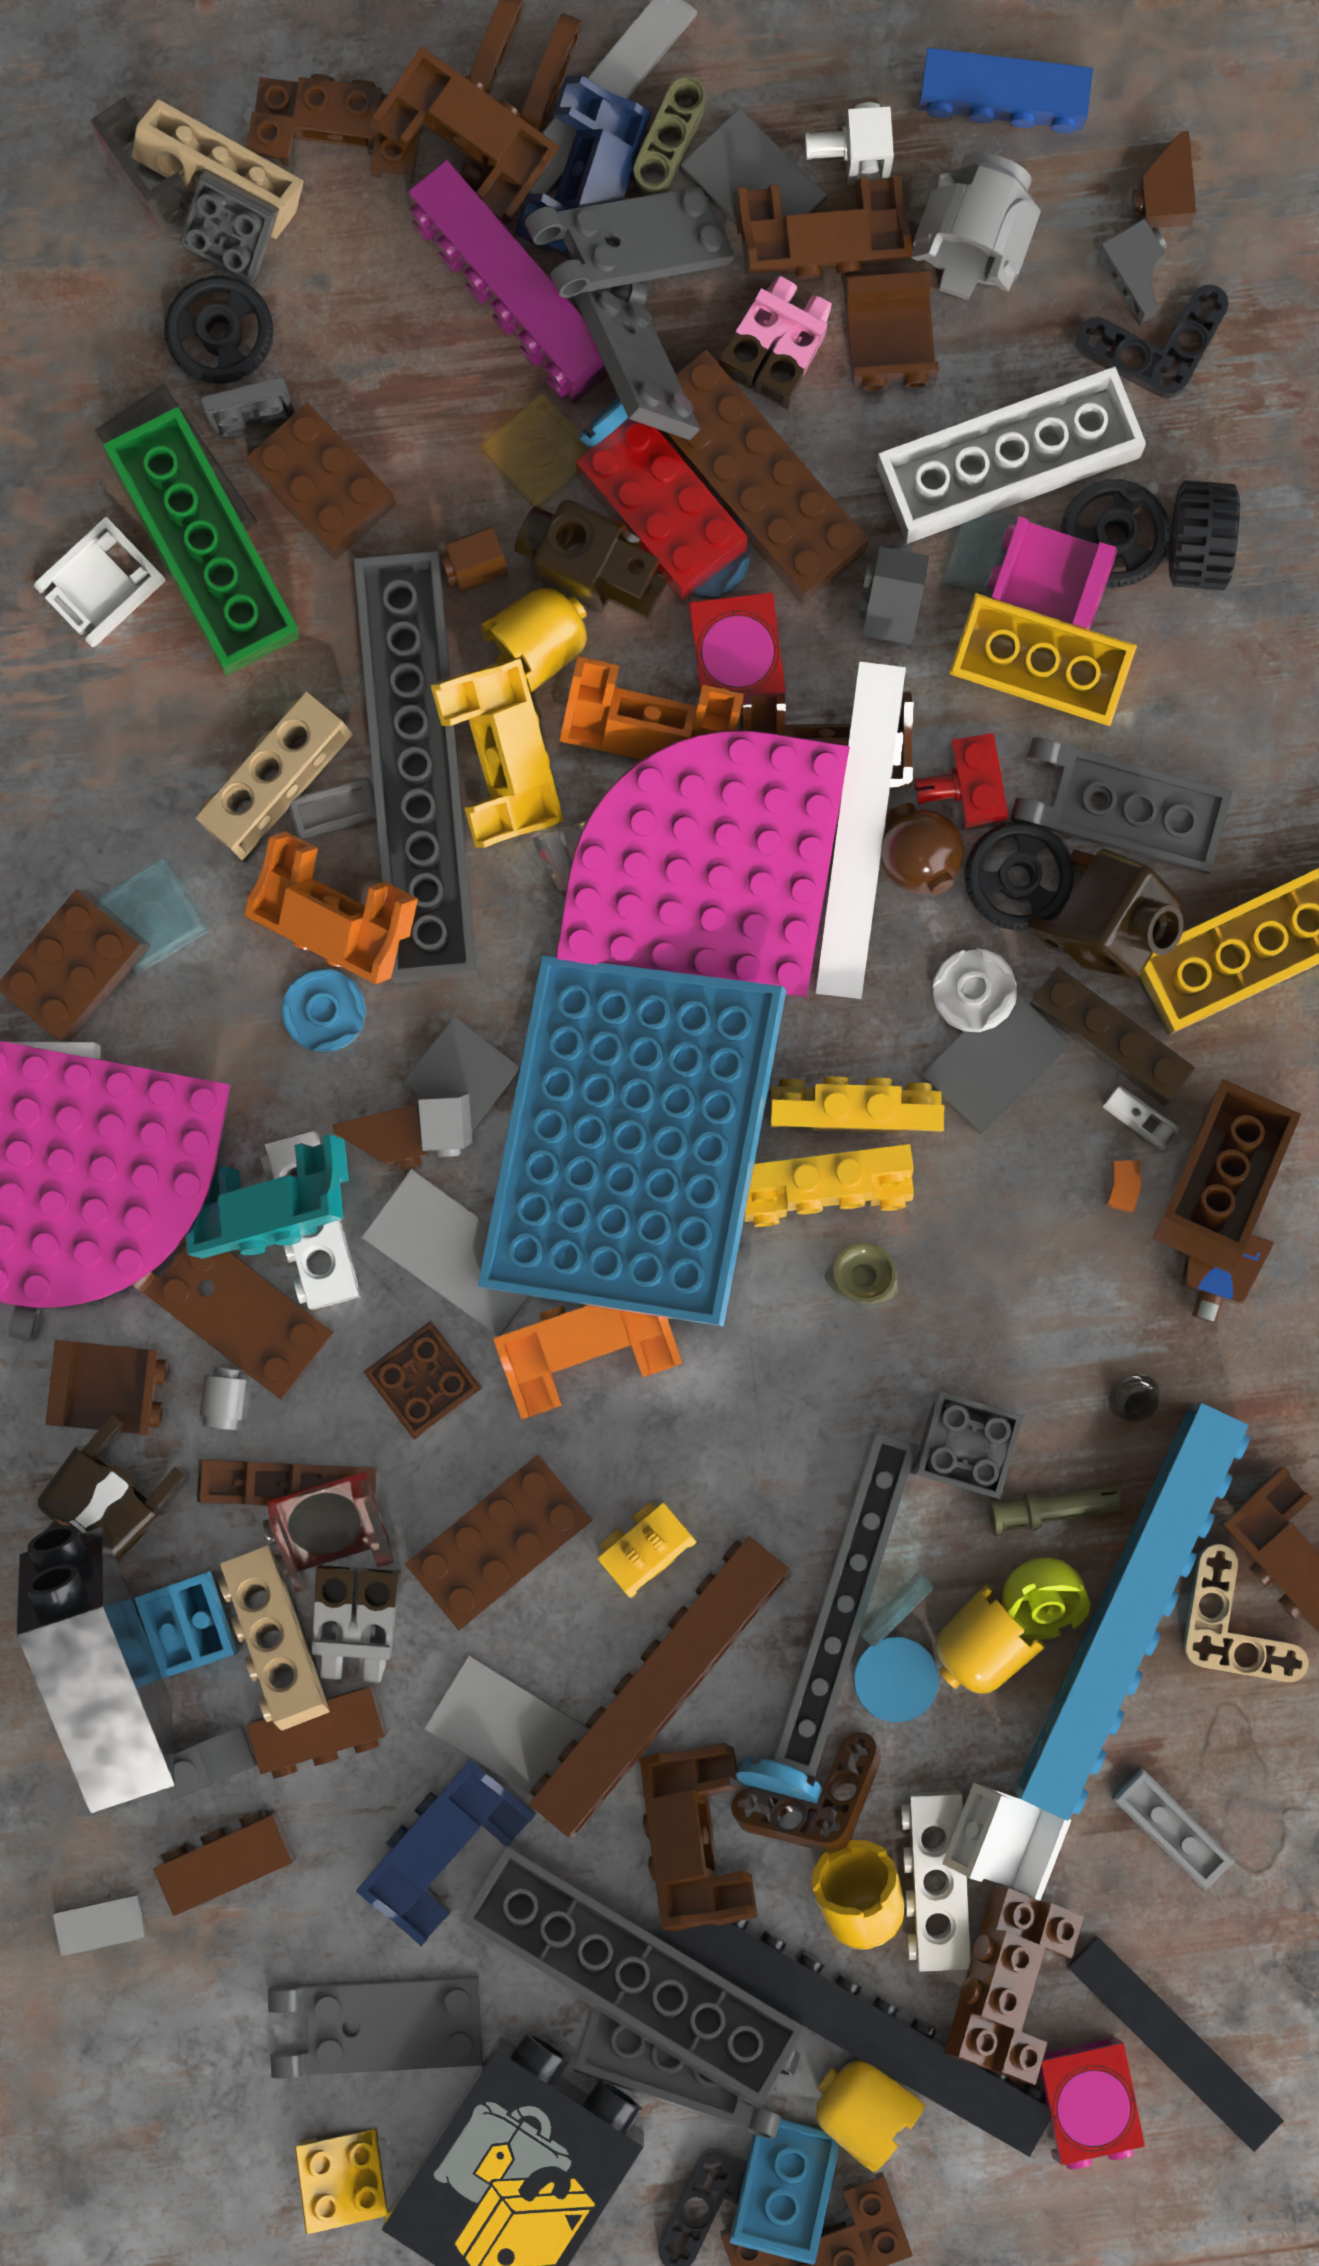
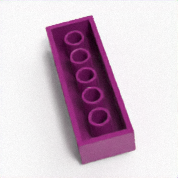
M448 160L408 191L411 208L408 211L414 219L411 224L415 231L425 242H428L430 239L435 242L441 250L438 256L444 265L453 274L457 270L460 271L468 281L465 287L478 304L481 305L483 302H486L495 313L492 315V319L506 336L511 333L515 335L522 344L519 350L524 358L533 367L540 364L549 375L546 378V382L559 398H563L566 395L575 404L609 376L584 318L567 298L560 297L554 283Z

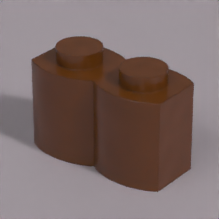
M493 526L444 543L447 552L440 554L442 567L450 587L458 585L461 593L508 576L506 560Z

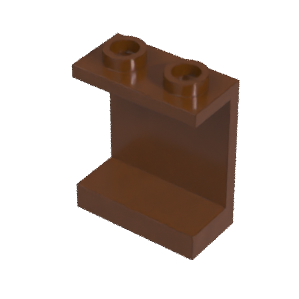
M931 271L847 277L845 294L853 387L863 386L864 391L874 392L887 389L888 384L904 383L906 388H922L928 386L930 381H936L939 365L938 361L935 362L930 306L932 290Z
M55 1340L45 1425L99 1430L112 1414H119L128 1422L120 1432L146 1436L153 1435L154 1427L160 1428L162 1423L163 1402H157L158 1386L165 1385L168 1360L162 1359V1351Z

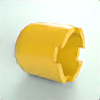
M537 588L484 621L480 625V631L485 643L487 644L493 640L501 655L495 658L496 662L505 659L521 658L529 691L532 693L577 658L584 650L587 641V630L582 619L587 615L583 606L574 596L567 599L564 594L553 588Z
M987 1583L941 1629L935 1643L936 1654L943 1664L938 1670L941 1676L954 1689L962 1684L969 1691L978 1694L991 1693L999 1688L1045 1648V1644L1040 1639L1032 1641L1031 1639L1020 1637L1025 1630L997 1599L994 1600L992 1598L996 1590Z
M850 1840L848 1845L842 1850L830 1855L828 1852L821 1855L813 1868L811 1885L826 1926L840 1943L854 1949L877 1947L895 1936L903 1922L905 1904L897 1869L894 1862L887 1855L886 1850L882 1846L870 1841Z
M861 2060L848 2063L839 2072L830 2068L816 2087L822 2093L816 2104V2118L819 2126L872 2172H877L898 2148L899 2145L892 2140L896 2134L901 2132L905 2126L911 2130L926 2106L917 2096L890 2076Z

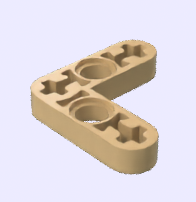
M1210 1544L1204 1547L1197 1558L1183 1648L1186 1658L1191 1663L1203 1668L1283 1682L1300 1680L1307 1673L1309 1667V1659L1301 1647L1288 1642L1228 1632L1238 1570V1558L1230 1547L1223 1544ZM1217 1551H1222V1558L1229 1561L1227 1569H1220L1217 1582H1226L1225 1591L1215 1586H1202L1203 1578L1212 1581L1213 1568L1208 1566L1206 1561L1208 1557H1215ZM1207 1593L1217 1594L1222 1601L1221 1612L1212 1618L1205 1617L1199 1609L1200 1599ZM1207 1635L1208 1643L1224 1647L1223 1639L1229 1638L1230 1642L1225 1651L1227 1664H1219L1222 1655L1215 1653H1206L1205 1659L1200 1660L1199 1652L1193 1650L1194 1642H1201L1203 1636ZM1242 1643H1251L1257 1650V1660L1249 1667L1239 1666L1234 1658L1236 1648ZM1265 1646H1272L1269 1655L1286 1657L1287 1650H1292V1657L1299 1660L1298 1668H1290L1289 1674H1284V1667L1268 1663L1269 1671H1261L1267 1659Z

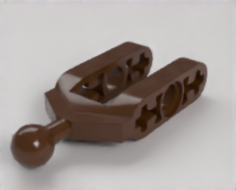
M525 0L498 1L469 73V76L478 80L485 87L488 95L491 94L519 24ZM562 13L557 21L520 115L521 119L539 132H541L547 120L583 25L582 20ZM473 160L467 162L460 172L461 177L475 193H477L490 174Z

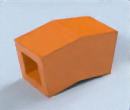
M1140 1160L1111 1162L1112 1184L1105 1205L1132 1213L1134 1212L1141 1189Z

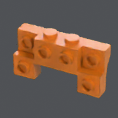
M578 656L559 741L642 760L656 750L682 739L685 740L698 735L709 734V732L736 730L744 694L724 688L702 685L698 705L695 706L615 687L619 665Z
M286 831L270 836L263 867L253 890L248 896L244 916L291 940L294 946L310 950L324 957L328 964L343 967L374 984L391 979L399 941L410 937L418 898L384 881L369 887L366 904L364 905L312 878L318 847Z
M581 1304L582 1308L566 1313L564 1306H560L540 1313L542 1321L493 1338L521 1420L562 1406L551 1373L632 1346L642 1378L683 1364L668 1319Z

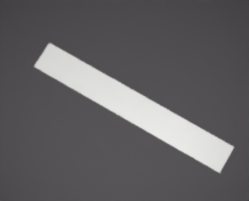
M859 662L848 744L850 750L841 797L816 994L862 999L906 667Z

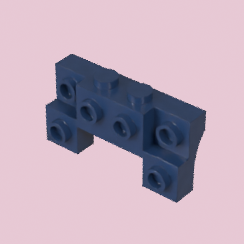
M583 75L565 77L553 116L576 130L573 144L555 199L544 193L527 194L515 234L544 251H557L573 260L563 239L554 240L543 245L535 244L525 226L526 218L534 211L543 207H554L556 212L623 200L628 183L633 176L634 164L651 111L636 102L605 90ZM605 239L606 243L609 245L610 240Z
M473 1758L465 1764L438 1796L430 1791L414 1810L420 1817L409 1829L402 1824L385 1843L391 1850L356 1890L369 1904L392 1920L421 1947L452 1911L427 1888L479 1830L481 1825L505 1847H509L515 1837L536 1816V1812L505 1784L502 1785Z

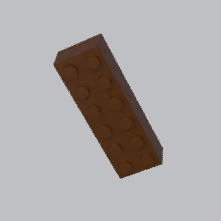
M705 350L676 374L686 398L694 407L693 413L700 426V430L691 440L659 430V432L748 536L747 540L803 605L866 553L869 540L712 355Z

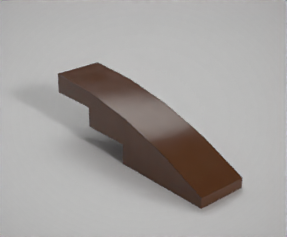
M199 1459L197 1502L268 1506V1501L365 1471L375 1496L377 1468ZM334 1491L312 1493L302 1498L294 1506L302 1508L359 1510L349 1497Z

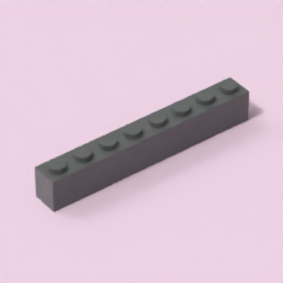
M873 1432L772 1757L774 1761L794 1767L804 1772V1774L815 1777L917 1449L915 1444L877 1432Z

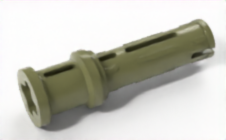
M1111 1485L1098 1489L1038 1497L1037 1494L1030 1492L1024 1493L1023 1498L998 1501L997 1498H991L988 1501V1509L994 1536H1002L1003 1531L1026 1527L1030 1531H1034L1042 1527V1523L1120 1512V1495L1116 1493L1118 1488L1116 1485Z

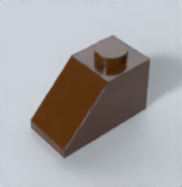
M1181 131L1144 173L1138 190L1132 191L1133 215L1140 216V221L1145 219L1150 228L1190 226L1196 215L1189 131Z
M415 1104L332 1124L334 1133L388 1167L396 1165L397 1172L422 1166L420 1159L429 1157L428 1151H422L420 1115Z

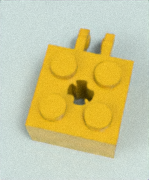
M650 1500L631 1517L636 1523L624 1534L617 1528L598 1545L603 1552L598 1555L597 1560L630 1598L649 1579H653L671 1564L688 1546L692 1547L697 1542L664 1501L656 1506Z

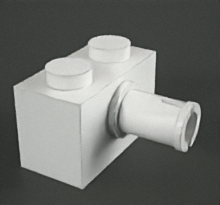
M874 102L861 103L856 105L855 109H848L846 126L842 127V131L805 132L806 160L843 157L844 161H846L847 185H855V182L862 177H869V180L890 178L894 157L890 106L880 107V104Z

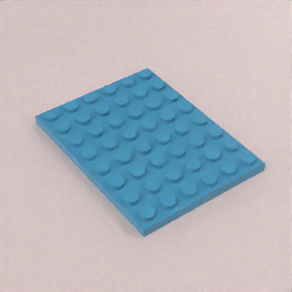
M542 955L478 1286L484 1289L724 1327L787 990L783 986L600 962L594 965Z

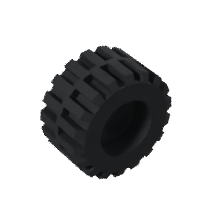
M1184 480L1180 485L1175 499L1169 549V577L1173 587L1223 591L1227 588L1234 570L1239 534L1240 496L1235 484Z

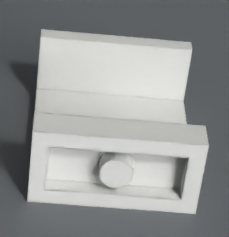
M973 1783L942 1864L971 1879L982 1882L984 1878L1012 1887L1034 1899L1041 1900L1071 1819L1066 1821L1020 1798Z

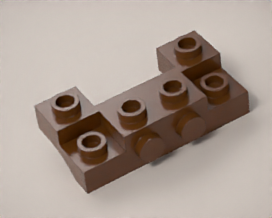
M422 46L375 112L369 125L398 147L405 150L423 124L484 168L490 174L476 194L493 214L506 225L525 201L527 194H530L532 188L560 148L552 140L521 119L520 113L511 104L505 101L498 102L486 93L485 87L478 80L471 76H462Z
M313 74L310 78L299 77V82L260 77L255 111L251 114L247 149L259 156L278 158L281 165L290 166L294 134L296 139L373 149L370 166L372 177L380 178L381 172L404 175L405 182L413 183L423 124L405 150H403L369 126L373 115L388 96V94H383L382 88L376 87V84L367 80H353L351 84L335 82L334 78L323 74Z
M901 174L892 175L888 179L869 180V177L859 178L855 182L857 209L786 215L784 218H782L779 185H770L767 189L747 190L746 187L737 188L733 192L737 233L738 235L741 234L745 274L783 271V273L795 272L797 279H806L820 276V270L836 269L837 275H850L860 273L861 266H865L867 263L910 259L913 253V244L906 217Z
M911 692L902 693L890 787H912L913 700ZM784 693L744 694L741 707V730L775 733L843 745L849 744L851 724L785 725L786 703Z
M1279 1467L1249 1494L1250 1497L1220 1524L1254 1563L1249 1567V1570L1265 1587L1272 1584L1280 1592L1282 1597L1277 1601L1293 1619L1301 1616L1304 1620H1307L1319 1634V1553L1291 1522H1288L1310 1503L1313 1498L1299 1487L1290 1477V1472L1285 1467Z
M721 1743L694 1750L659 1753L639 1758L646 1814L643 1815V1828L646 1836L650 1839L652 1856L648 1859L650 1875L656 1883L661 1928L673 1932L711 1923L719 1926L757 1918L752 1874L742 1870L719 1875L708 1796L740 1790L739 1780L736 1776L737 1766L734 1747Z
M993 1885L980 1932L973 1945V1955L966 1979L960 1989V1999L944 2054L994 2071L1019 2082L1036 2085L1048 2042L1021 2031L1044 1952L1072 1958L1084 1916L1056 1904L1039 1901L1011 1888Z
M883 2171L875 2174V2179L851 2187V2184L842 2186L852 2217L823 2227L814 2265L729 2243L731 2235L729 2228L720 2231L731 2266H888L912 2257L913 2254Z

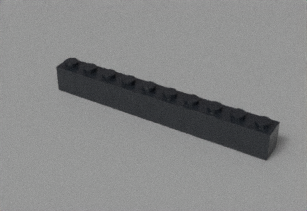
M749 1920L719 1926L711 1923L673 1932L662 1929L661 1921H659L653 1932V1935L783 2015L876 2067L878 2070L1028 2157L1031 2156L1051 2120L1046 2093L1039 2087L1027 2083L1023 2088L1009 2080V2077L944 2054L946 2043L934 2036L937 2029L917 2017H914L912 2023L897 2015L900 2008L879 1995H877L874 2001L859 1993L862 1986L849 1977L839 1974L838 1978L835 1979L823 1972L822 1969L825 1965L811 1955L802 1952L800 1957H797L785 1950L787 1943L773 1933L765 1930L761 1936L747 1928L750 1923Z

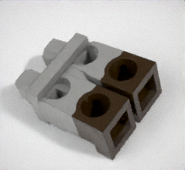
M319 1565L316 1567L312 1655H317L318 1678L341 1679L344 1657L360 1658L358 1680L367 1682L382 1681L386 1660L392 1657L401 1571L363 1568L359 1575L357 1611H354L358 1567Z

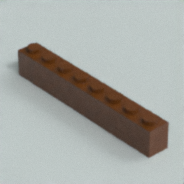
M748 1536L743 1543L740 1540H736L722 1558L726 1564L716 1576L709 1573L695 1590V1593L699 1595L697 1600L689 1609L682 1606L668 1623L672 1630L662 1642L655 1639L647 1647L640 1658L645 1663L633 1676L628 1672L613 1690V1693L617 1695L607 1709L600 1706L585 1724L590 1729L579 1743L573 1739L559 1755L558 1760L562 1764L554 1774L550 1776L545 1773L531 1789L530 1793L534 1798L529 1805L568 1838L573 1840L791 1574L790 1569L752 1537Z

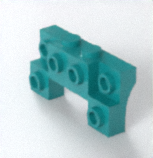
M329 1134L322 1136L323 1144L313 1147L303 1143L294 1145L298 1178L286 1175L241 1188L239 1170L227 1166L217 1168L218 1175L213 1176L203 1208L189 1231L185 1234L187 1255L204 1259L239 1249L242 1255H257L264 1253L266 1246L273 1244H297L301 1242L302 1236L318 1232L317 1226L344 1219L340 1183L349 1181L345 1140Z

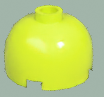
M1034 1558L1017 1567L1006 1579L1002 1594L1003 1607L1025 1630L1020 1637L1032 1640L1060 1636L1059 1628L1065 1627L1070 1623L1073 1629L1076 1628L1089 1614L1091 1605L1087 1590L1079 1573L1066 1562L1054 1558Z

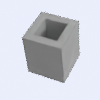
M469 1093L426 1095L418 1100L422 1151L435 1150L436 1157L461 1155V1149H465L473 1143Z

